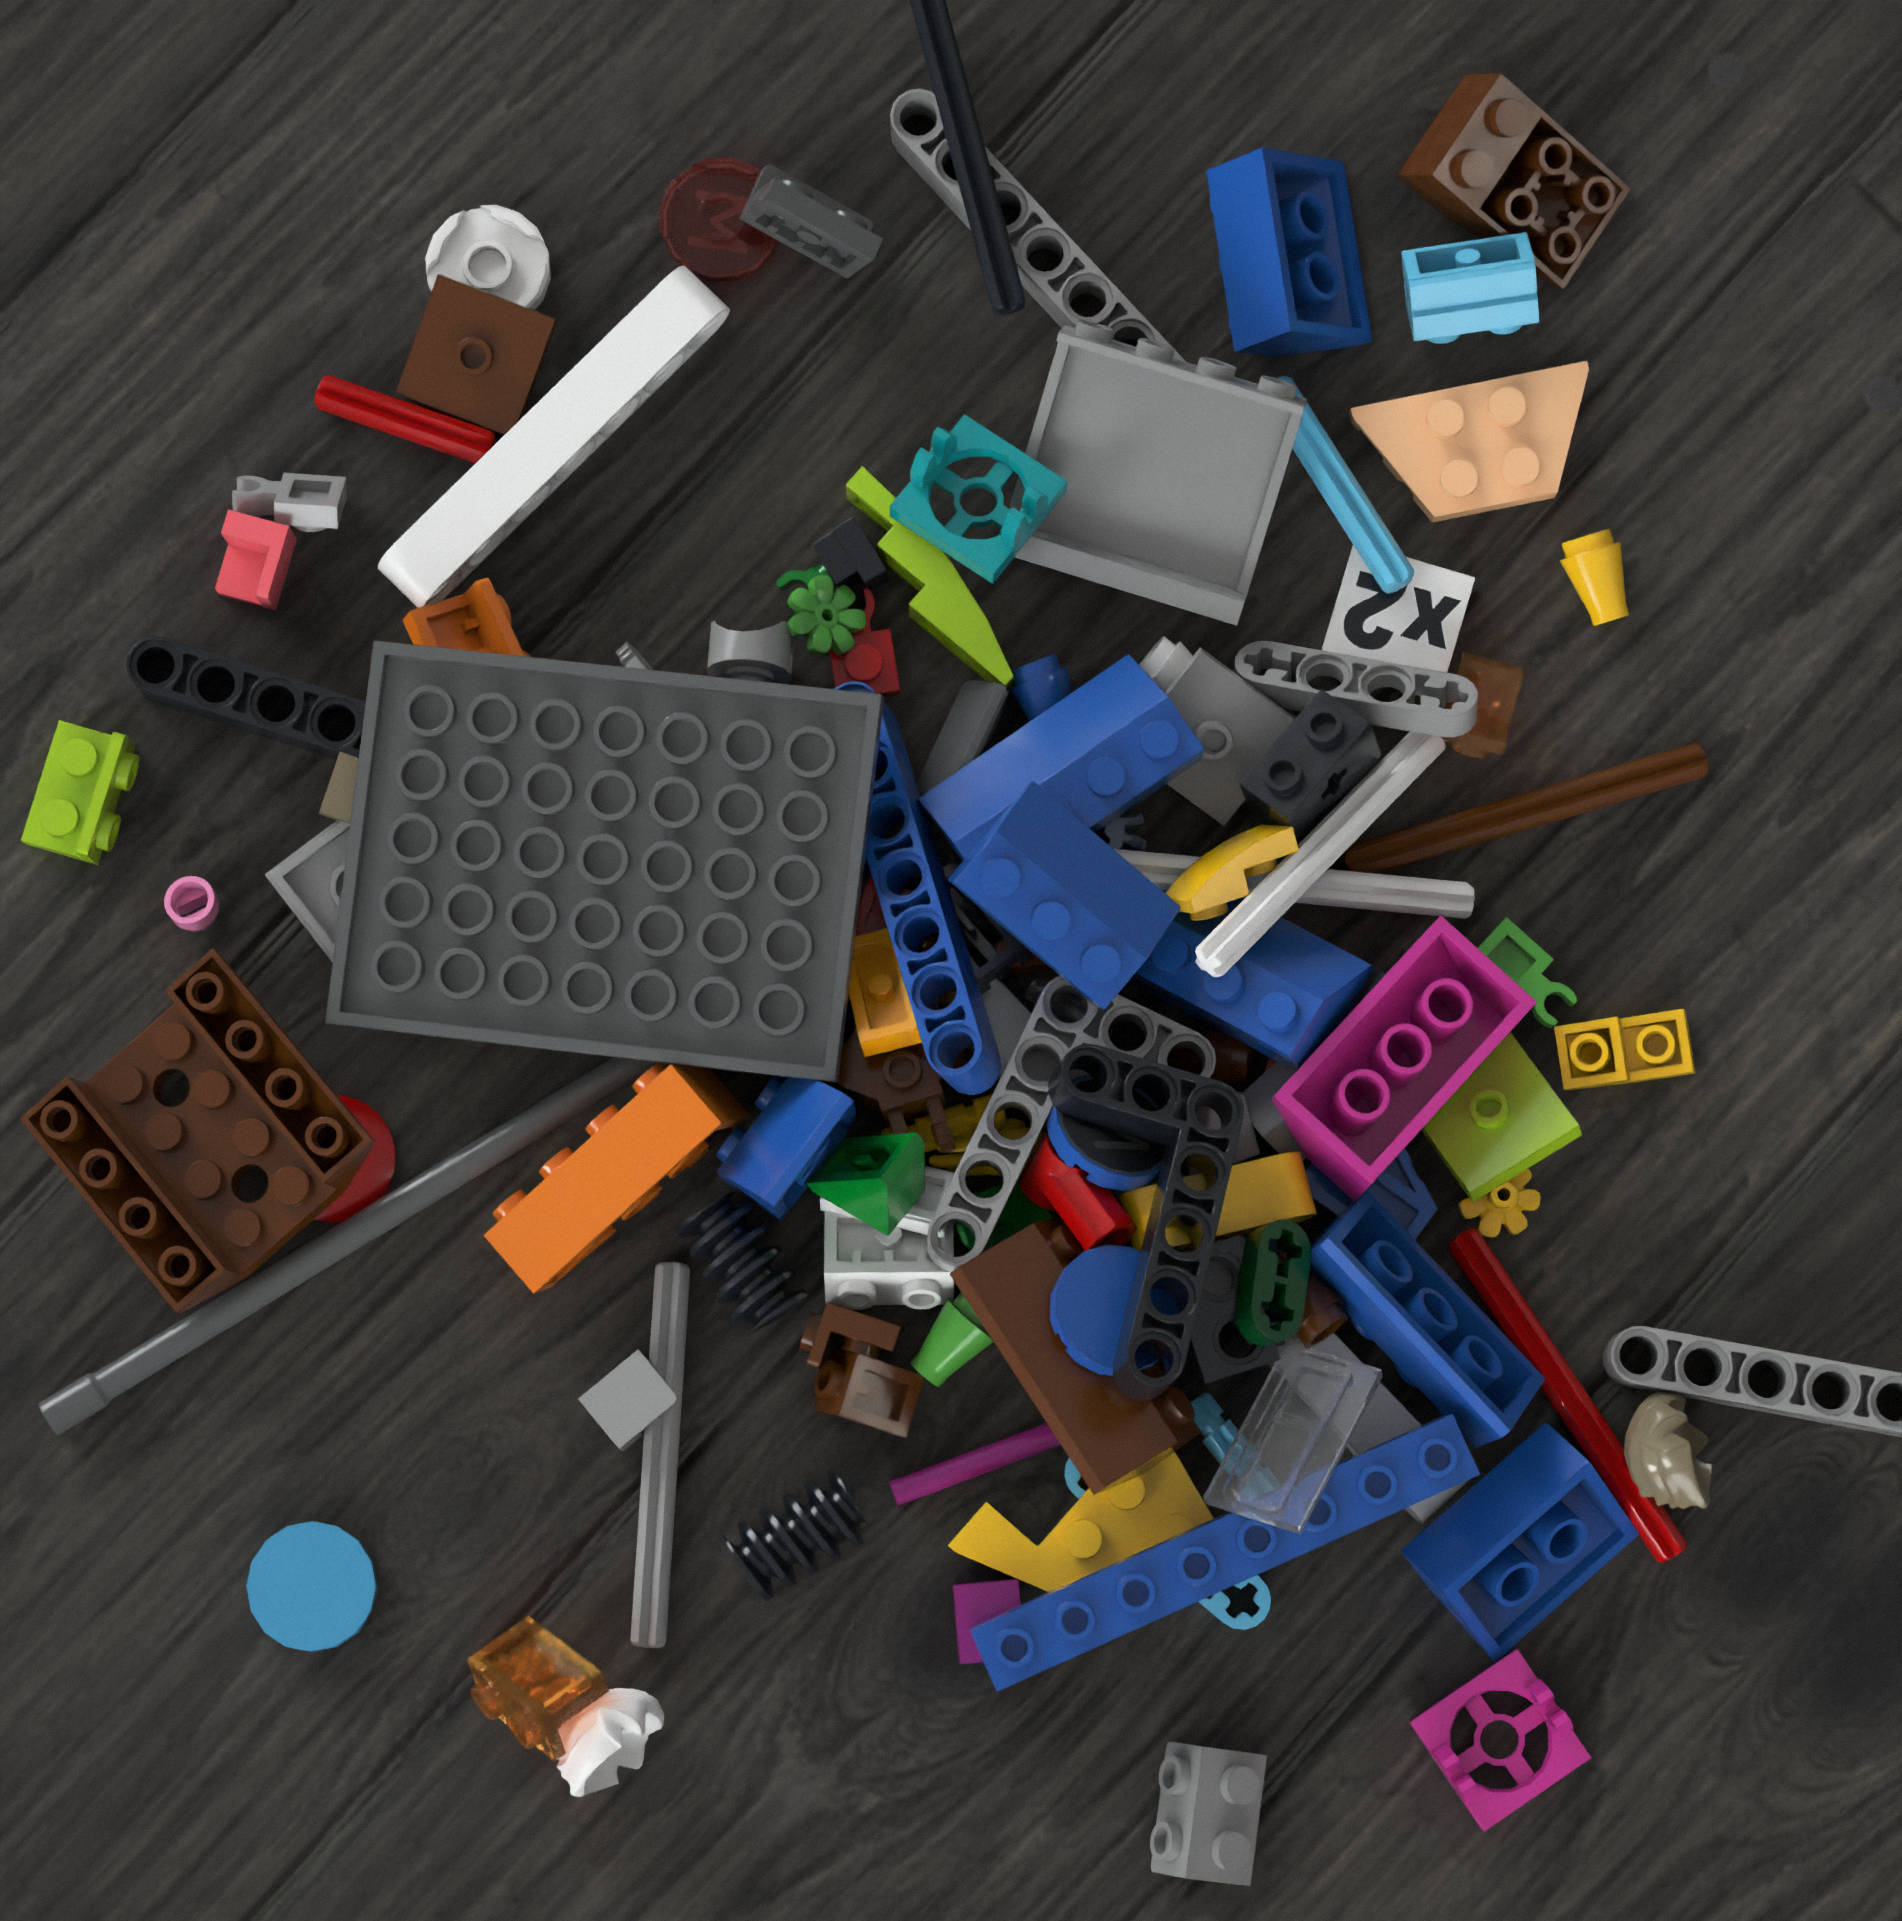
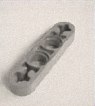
M1272 641L1249 643L1241 648L1235 656V674L1283 709L1301 712L1319 692V690L1312 688L1308 683L1316 677L1330 676L1339 680L1341 685L1326 692L1368 720L1372 725L1438 737L1454 738L1469 732L1477 722L1478 691L1470 680L1457 674ZM1262 669H1268L1265 675H1259ZM1292 673H1296V682L1294 683L1292 682ZM1392 687L1402 692L1403 696L1392 702H1381L1375 700L1370 694L1378 688ZM1416 695L1421 696L1420 705L1415 704ZM1447 702L1454 703L1451 709H1444Z

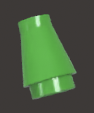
M962 1292L955 1300L950 1297L947 1298L921 1349L910 1362L923 1377L937 1387H940L950 1375L994 1342Z

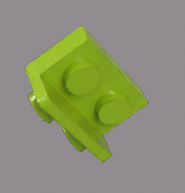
M59 720L21 841L26 845L98 865L102 850L110 852L118 836L121 817L114 814L121 790L130 791L137 776L140 757L133 753L136 745L130 738L118 732H113L110 735Z

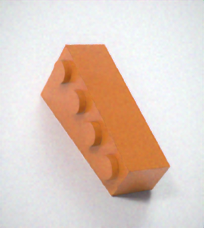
M658 1062L634 1082L632 1088L636 1091L637 1095L621 1110L615 1104L609 1106L588 1124L585 1130L591 1137L574 1153L568 1147L562 1149L541 1167L539 1173L544 1180L528 1195L522 1189L518 1190L495 1209L492 1215L498 1222L483 1236L533 1294L553 1287L611 1237L616 1231V1228L612 1225L616 1220L621 1217L623 1221H626L654 1200L663 1188L659 1181L666 1175L672 1179L687 1167L690 1169L709 1152L707 1149L709 1144L705 1139L714 1131L728 1127L734 1130L751 1116L710 1068L685 1066L675 1063L670 1064L666 1068L663 1063Z

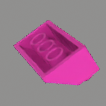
M1440 915L1271 1100L1306 1158L1355 1202L1537 1001Z

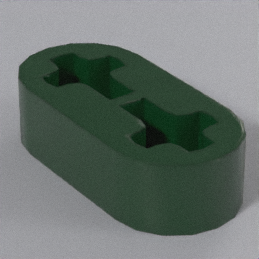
M1277 1220L1254 1229L1247 1237L1244 1246L1236 1303V1322L1242 1335L1257 1346H1269L1293 1337L1300 1329L1303 1320L1311 1261V1244L1304 1230L1290 1220ZM1277 1240L1278 1249L1286 1252V1261L1278 1263V1255L1269 1250V1242ZM1269 1303V1311L1278 1315V1324L1270 1326L1269 1317L1260 1313L1261 1305Z

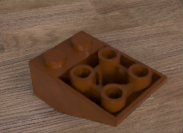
M1502 73L1464 75L1397 175L1438 212L1480 239L1527 232L1535 260L1536 275L1558 289L1566 287L1631 189Z

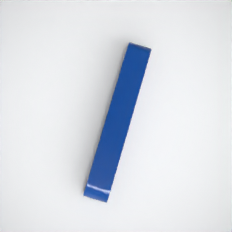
M857 681L846 682L835 688L836 690L877 694L867 684ZM884 702L876 769L880 766H888L885 774L874 782L866 858L926 1058L931 1067L955 1090L967 1095L980 1094L991 1088L998 1079L1001 1071V1057L973 971L969 952L925 809L918 801V798L921 796L900 727L893 711ZM905 820L902 830L896 836L885 839L886 832L891 825ZM922 876L920 885L914 892L909 895H901L903 887L909 880ZM939 932L938 941L933 948L919 953L920 944L925 937ZM957 989L956 997L951 1005L936 1011L937 1002L942 994L949 990ZM974 1047L973 1057L968 1064L961 1068L953 1069L954 1060L959 1052L965 1048Z

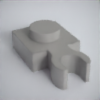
M283 473L281 482L269 481L257 476L237 477V490L232 491L233 511L254 517L274 515V522L293 526L305 532H317L326 528L338 529L347 500L346 477Z

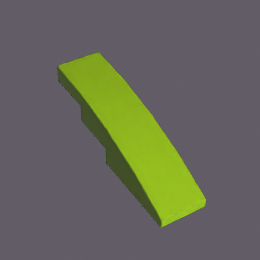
M862 466L846 484L847 500L887 532L877 544L878 557L918 591V594L909 603V617L986 682L1000 683L1007 686V691H1009L1013 687L1014 677L986 616L954 565L942 550L890 517V505L896 498Z

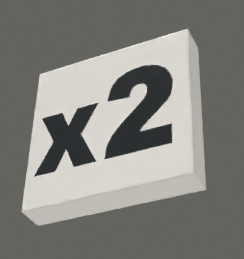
M1353 545L1321 650L1447 673L1475 577L1406 557L1414 569L1412 581L1404 588L1387 594L1382 591Z

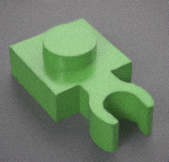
M1507 917L1478 947L1484 955L1537 1001L1532 1007V1013L1543 1026L1553 1028L1558 1023L1545 1010L1544 1001L1546 997L1551 995L1559 996L1570 1007L1577 1002L1576 995L1569 987L1559 982H1551L1541 974L1554 959Z

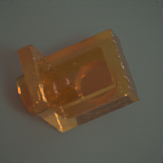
M1462 652L1457 675L1470 680L1478 691L1477 722L1464 735L1454 738L1442 737V739L1452 742V749L1467 756L1486 758L1489 752L1502 755L1506 747L1507 732L1522 683L1524 667ZM1449 702L1447 709H1451L1454 703Z

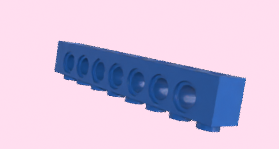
M1443 1415L968 1629L991 1682L998 1692L1480 1475L1454 1415Z

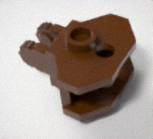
M855 1028L842 1047L838 1079L841 1092L854 1100L856 1107L883 1116L886 1128L891 1127L893 1134L910 1133L905 1122L930 1115L932 1121L930 1128L936 1146L941 1149L942 1153L955 1150L956 1147L944 1109H948L944 1096L951 1086L931 1067L926 1058L923 1044L907 1046L891 1054L888 1051L864 1057L857 1028ZM963 1050L956 1056L953 1069L961 1068L967 1064Z

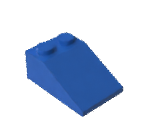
M775 1076L754 1104L762 1112L746 1132L737 1126L716 1154V1157L723 1162L717 1170L719 1177L780 1223L808 1188L806 1182L857 1122L854 1100L843 1092L818 1080L790 1077L784 1080L780 1076Z

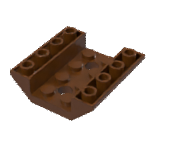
M214 948L165 990L174 1001V1004L86 1082L67 1076L19 1118L176 1313L180 1314L249 1277L346 1191L376 1142L221 954ZM183 1072L190 1083L189 1094L181 1104L168 1107L161 1097L162 1084L171 1074ZM261 1167L268 1177V1189L261 1199L256 1202L247 1203L239 1193L240 1179L251 1168Z

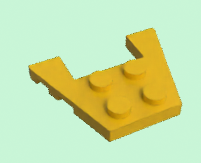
M1174 1452L1146 1473L1095 1495L1089 1488L1038 1546L1031 1542L987 1502L948 1546L960 1555L1037 1588L1051 1592L1213 1519V1516Z

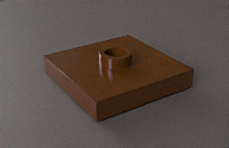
M438 274L396 393L505 435L524 416L559 319Z

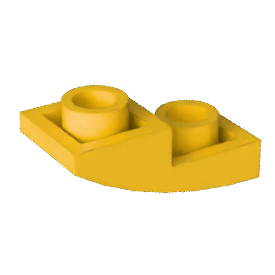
M1262 824L1224 841L1188 867L1174 881L1165 894L1181 907L1178 912L1189 913L1193 921L1210 919L1227 913L1229 911L1227 902L1249 895L1245 877L1271 872L1277 866V858L1299 851L1293 826Z
M1684 1008L1621 1019L1619 1017H1610L1554 1027L1563 1089L1565 1091L1696 1073L1687 1014Z

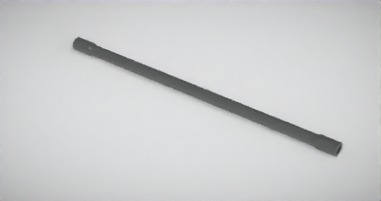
M616 1057L609 1058L100 1370L85 1374L39 1402L38 1405L44 1418L55 1434L60 1436L107 1407L110 1401L635 1081L658 1062Z

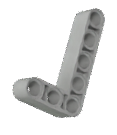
M1061 976L1051 980L1037 1001L930 1223L926 1245L928 1255L933 1263L942 1270L952 1272L984 1252L1047 1121L1046 1118L1053 1106L1048 1094L1049 1080L1036 1081L1025 1074L1022 1068V1060L1028 1053L1036 1050L1046 1051L1054 1056L1059 1065L1064 1056L1074 1047L1082 1044H1094L1168 1066V1055L1176 1049L1186 1048L1199 1056L1202 1062V1072L1200 1075L1211 1078L1216 1064V1056L1209 1040L1200 1033L1118 994L1103 1010L1092 1004ZM1061 993L1075 994L1083 1001L1086 1014L1075 1023L1061 1022L1054 1017L1050 1010L1051 1000ZM1127 1020L1138 1025L1144 1036L1142 1046L1134 1051H1123L1115 1047L1110 1041L1108 1033L1109 1028L1118 1021ZM1006 1108L1020 1109L1030 1120L1031 1128L1029 1132L1020 1139L1010 1140L1002 1137L995 1129L993 1121L998 1112ZM977 1166H989L999 1173L1002 1178L1003 1187L998 1194L990 1198H980L969 1191L966 1186L965 1177L970 1170ZM949 1224L964 1225L974 1236V1247L969 1253L960 1257L945 1254L937 1242V1235L942 1228Z

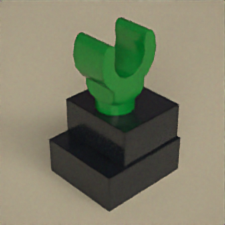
M853 516L833 528L831 533L812 544L823 564L810 568L805 572L801 570L786 572L777 580V586L781 591L789 589L794 584H803L808 587L809 581L814 577L827 575L832 579L833 586L847 585L850 588L863 580L867 588L872 591L889 581L891 577Z

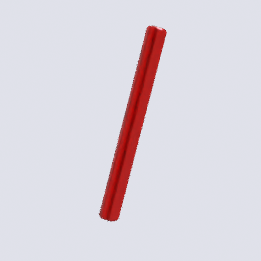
M1473 1227L1453 1238L1448 1244L1449 1251L1507 1338L1546 1378L1541 1385V1389L1634 1525L1655 1560L1665 1563L1682 1553L1687 1547L1686 1540L1663 1506H1657L1654 1497L1644 1498L1640 1496L1639 1488L1632 1481L1623 1446L1480 1232Z

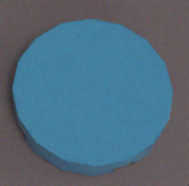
M315 1521L289 1525L268 1538L251 1562L246 1585L250 1610L264 1633L285 1647L309 1652L338 1647L358 1634L373 1610L379 1587L374 1561L362 1542L339 1526Z

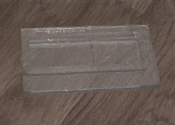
M1287 1341L1279 1355L1280 1360L1275 1362L1209 1485L1204 1495V1500L1207 1505L1301 1534L1383 1375L1379 1368L1313 1348L1307 1349L1303 1345Z

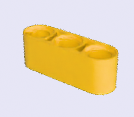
M1300 1151L1232 1165L1214 1243L1240 1235V1237L1249 1235L1254 1229L1277 1220H1290L1298 1223L1317 1215ZM1202 1173L1182 1177L1183 1182L1195 1191H1205L1207 1188V1183ZM1157 1184L1141 1187L1119 1196L1122 1208L1137 1227L1130 1240L1132 1248L1141 1251ZM1172 1227L1165 1229V1237L1173 1249L1179 1252L1192 1248L1191 1240L1184 1231Z

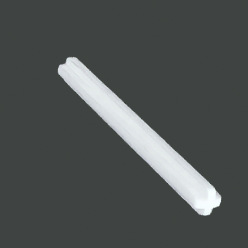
M1409 731L1298 844L1299 851L1287 855L1196 947L1195 953L1197 958L1195 962L1201 970L1207 971L1212 977L1223 976L1445 750L1444 739L1446 737Z
M1114 849L1159 889L1167 891L1188 867L1201 858ZM1327 869L1295 903L1431 916L1441 915L1442 917L1466 919L1472 914L1475 895L1474 888L1467 882ZM1270 872L1245 877L1249 894Z

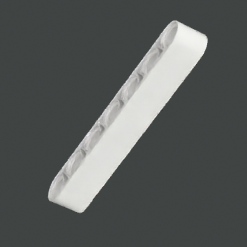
M682 265L676 268L388 549L381 558L378 569L417 608L444 600L720 328L729 315L730 309L686 266Z

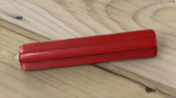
M326 375L322 378L315 393L314 403L321 411L475 464L496 444L495 434L488 429L331 375Z

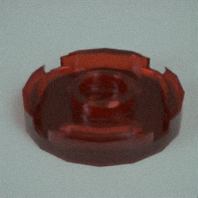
M732 157L706 158L692 164L693 167L685 170L680 176L678 174L667 186L659 207L660 233L671 259L679 266H686L697 278L711 283L737 282L759 272L775 255L780 243L775 238L739 219L760 170L754 165Z

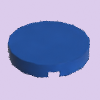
M1103 1245L1082 1252L1059 1274L1050 1294V1322L1055 1335L1059 1333L1061 1341L1067 1346L1065 1351L1077 1364L1099 1375L1113 1376L1114 1358L1140 1256V1251L1132 1247ZM1163 1289L1150 1290V1299L1157 1311L1165 1315L1177 1314V1304L1170 1293ZM1148 1351L1135 1352V1362L1140 1371L1150 1367L1158 1360L1155 1355Z

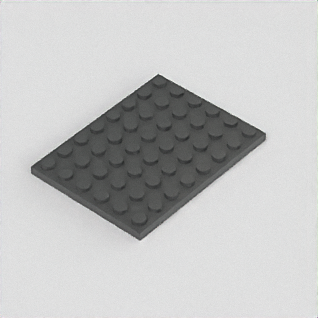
M374 640L325 1023L345 1027L838 1083L884 697L882 694Z

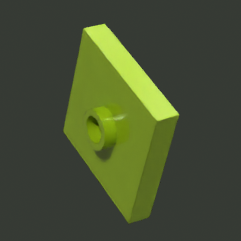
M1511 1032L1421 1129L1472 1202L1582 1136L1577 1121Z

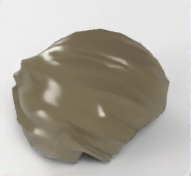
M1657 1391L1648 1396L1637 1408L1625 1435L1624 1456L1632 1481L1639 1488L1640 1496L1644 1498L1654 1497L1657 1506L1669 1504L1671 1509L1677 1507L1685 1509L1689 1506H1698L1705 1509L1710 1503L1709 1492L1712 1464L1702 1462L1696 1456L1708 1443V1437L1687 1420V1415L1684 1414L1686 1400L1680 1393Z

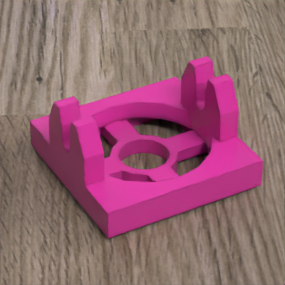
M1518 1649L1512 1650L1409 1721L1415 1733L1480 1829L1484 1832L1591 1759V1756L1572 1730L1574 1727L1570 1718L1564 1710L1557 1706L1553 1700L1555 1699L1549 1687L1535 1676ZM1488 1691H1510L1527 1698L1533 1704L1514 1717L1505 1714H1494L1481 1694ZM1465 1707L1476 1723L1473 1732V1745L1456 1756L1451 1748V1730L1458 1712ZM1495 1720L1509 1723L1517 1734V1745L1514 1752L1503 1759H1494L1488 1756L1480 1744L1483 1728ZM1545 1721L1548 1729V1751L1541 1768L1534 1774L1521 1755L1525 1746V1734ZM1484 1762L1494 1766H1505L1518 1786L1511 1789H1490L1475 1783L1468 1773Z

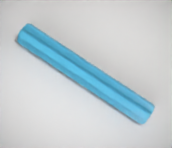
M1286 375L1278 378L1296 385L1293 379ZM1297 388L1295 396L1304 398L1300 390ZM1306 403L1292 449L1382 591L1387 594L1394 593L1412 581L1414 569L1309 404Z

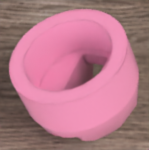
M197 876L180 878L168 888L165 894L164 906L166 912L178 927L196 932L205 930L214 923L219 912V901L215 891L206 880ZM206 905L205 908L186 917H181L180 915L189 913L193 910L200 908L201 906Z

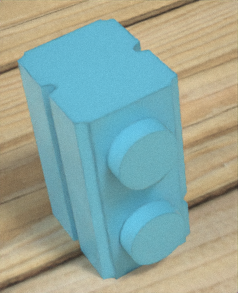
M1527 232L1401 251L1406 310L1414 341L1427 340L1436 344H1444L1456 340L1460 334L1487 330L1495 334H1510L1519 330L1522 325L1539 323L1536 266Z

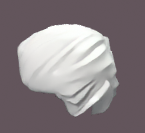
M614 1688L599 1691L583 1698L563 1719L561 1727L554 1733V1739L559 1746L553 1752V1755L559 1760L556 1767L561 1771V1777L568 1781L571 1795L582 1797L619 1784L617 1777L618 1766L639 1769L642 1766L645 1744L649 1734L661 1729L664 1725V1712L656 1698L636 1689Z

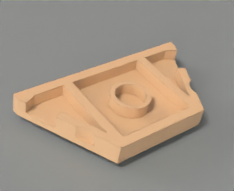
M1582 361L1353 407L1349 412L1350 422L1358 432L1361 430L1383 457L1382 462L1394 477L1409 488L1413 493V500L1432 523L1555 498L1559 489L1589 372L1588 362Z

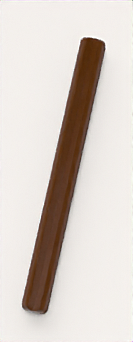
M1700 743L1688 744L1354 843L1342 854L1343 864L1346 871L1379 874L1703 778L1709 772L1708 759Z

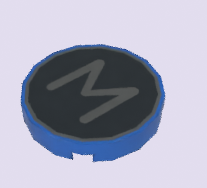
M1091 1075L1078 1076L1071 1080L1072 1084L1083 1092L1093 1093L1097 1091L1096 1082ZM1140 1088L1132 1089L1134 1101L1139 1107L1146 1111L1159 1110V1105L1145 1091ZM1054 1105L1052 1106L1046 1118L1048 1137L1059 1157L1071 1169L1076 1163L1082 1170L1089 1173L1086 1180L1100 1187L1129 1191L1149 1185L1160 1174L1166 1145L1069 1117L1059 1112Z

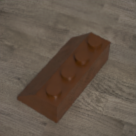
M1057 1216L1029 1225L952 1271L950 1276L1095 1495L1143 1475L1202 1432L1193 1420L1195 1413L1190 1401L1178 1388L1170 1385L1156 1398L1147 1401L1134 1400L1117 1387L1113 1376L1099 1375L1077 1364L1065 1351L1067 1346L1061 1341L1059 1333L1055 1335L1050 1322V1294L1059 1274L1085 1250L1066 1223H1063L1060 1217ZM1159 1360L1150 1367L1141 1369V1373L1150 1378L1162 1377V1372L1157 1366Z

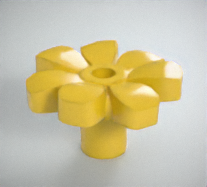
M1526 1169L1474 1202L1469 1197L1461 1200L1458 1204L1461 1216L1464 1219H1472L1479 1216L1480 1221L1477 1229L1486 1238H1495L1499 1234L1502 1224L1512 1235L1521 1233L1528 1226L1527 1219L1522 1211L1533 1212L1540 1205V1193L1536 1190L1524 1189V1186L1532 1177L1531 1171ZM1498 1191L1503 1193L1504 1201L1498 1198Z

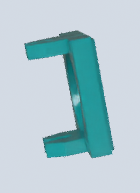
M964 414L950 432L941 427L935 429L929 452L922 447L918 450L910 469V482L890 505V517L993 584L1067 492L1068 481ZM968 457H990L997 461L985 477H973L967 480L946 468L953 462ZM1015 473L1020 477L1025 488L1020 511L1014 507L1009 509L1003 505L1004 495L1001 491ZM933 485L954 498L953 509L955 514L945 527L936 519L931 506ZM983 488L995 496L997 505L988 515L972 516L962 509L960 504L962 496L969 490ZM994 524L1001 529V535L989 539L964 538L971 527L983 528Z

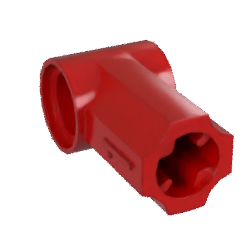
M1047 1132L1020 1175V1187L1023 1193L1031 1202L1039 1207L1057 1211L1085 1251L1103 1245L1122 1246L1128 1243L1136 1232L1137 1227L1108 1188L1100 1187L1086 1180L1089 1173L1082 1170L1076 1163L1071 1169L1057 1154Z

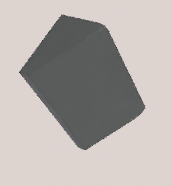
M975 680L966 681L962 685L917 781L920 796H923L985 753L1008 704L1009 691H1007V686L996 682Z

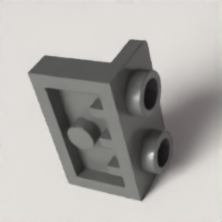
M771 164L766 165L760 171L739 218L847 279L874 260L883 238L871 232L873 222L870 219Z

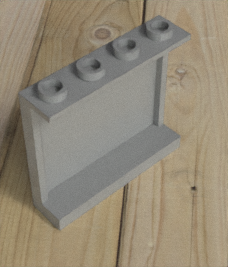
M1077 320L1075 328L1064 325L1056 339L1058 341L1025 454L1067 480V492L1017 553L1015 558L1237 626L1308 399L1295 396L1298 387L1278 378L1262 375L1259 384L1234 377L1236 367L1219 360L1200 357L1198 365L1174 359L1175 349L1157 341L1139 338L1135 347L1112 340L1114 330L1098 323ZM1019 476L1009 509L1014 507L1018 511L1021 510L1022 498L1025 492Z

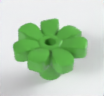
M819 575L809 581V591L805 588L794 590L787 601L789 607L798 613L788 621L789 631L793 637L803 636L806 638L807 650L817 656L824 655L830 650V647L837 655H841L853 648L854 639L851 633L860 632L865 628L866 616L860 609L848 608L856 598L847 585H841L833 592L832 579L827 575Z

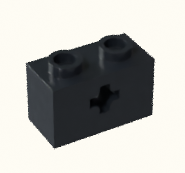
M1320 689L1239 783L1251 815L1265 825L1293 826L1298 845L1352 790L1381 756L1371 723L1326 691Z

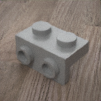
M1178 1742L1167 1743L1165 1759L1159 1770L1161 1790L1157 1820L1150 1838L1152 1872L1185 1879L1244 1886L1251 1885L1267 1755Z

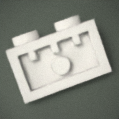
M825 1210V1303L841 1305L852 1310L867 1309L873 1305H906L913 1309H930L937 1305H944L948 1297L954 1299V1280L950 1276V1271L942 1270L931 1260L927 1252V1235L896 1227L887 1236L862 1220ZM949 1224L945 1238L937 1237V1242L945 1254L954 1257L953 1224Z

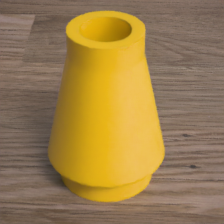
M1610 528L1561 543L1566 559L1560 560L1588 610L1593 626L1630 615L1625 597L1621 541L1614 543Z

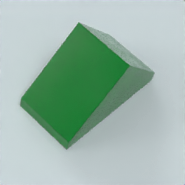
M917 1132L842 1138L806 1184L813 1193L889 1236L925 1191V1142Z

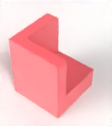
M228 509L221 531L228 546L215 589L220 596L276 611L297 539L291 528L287 525Z

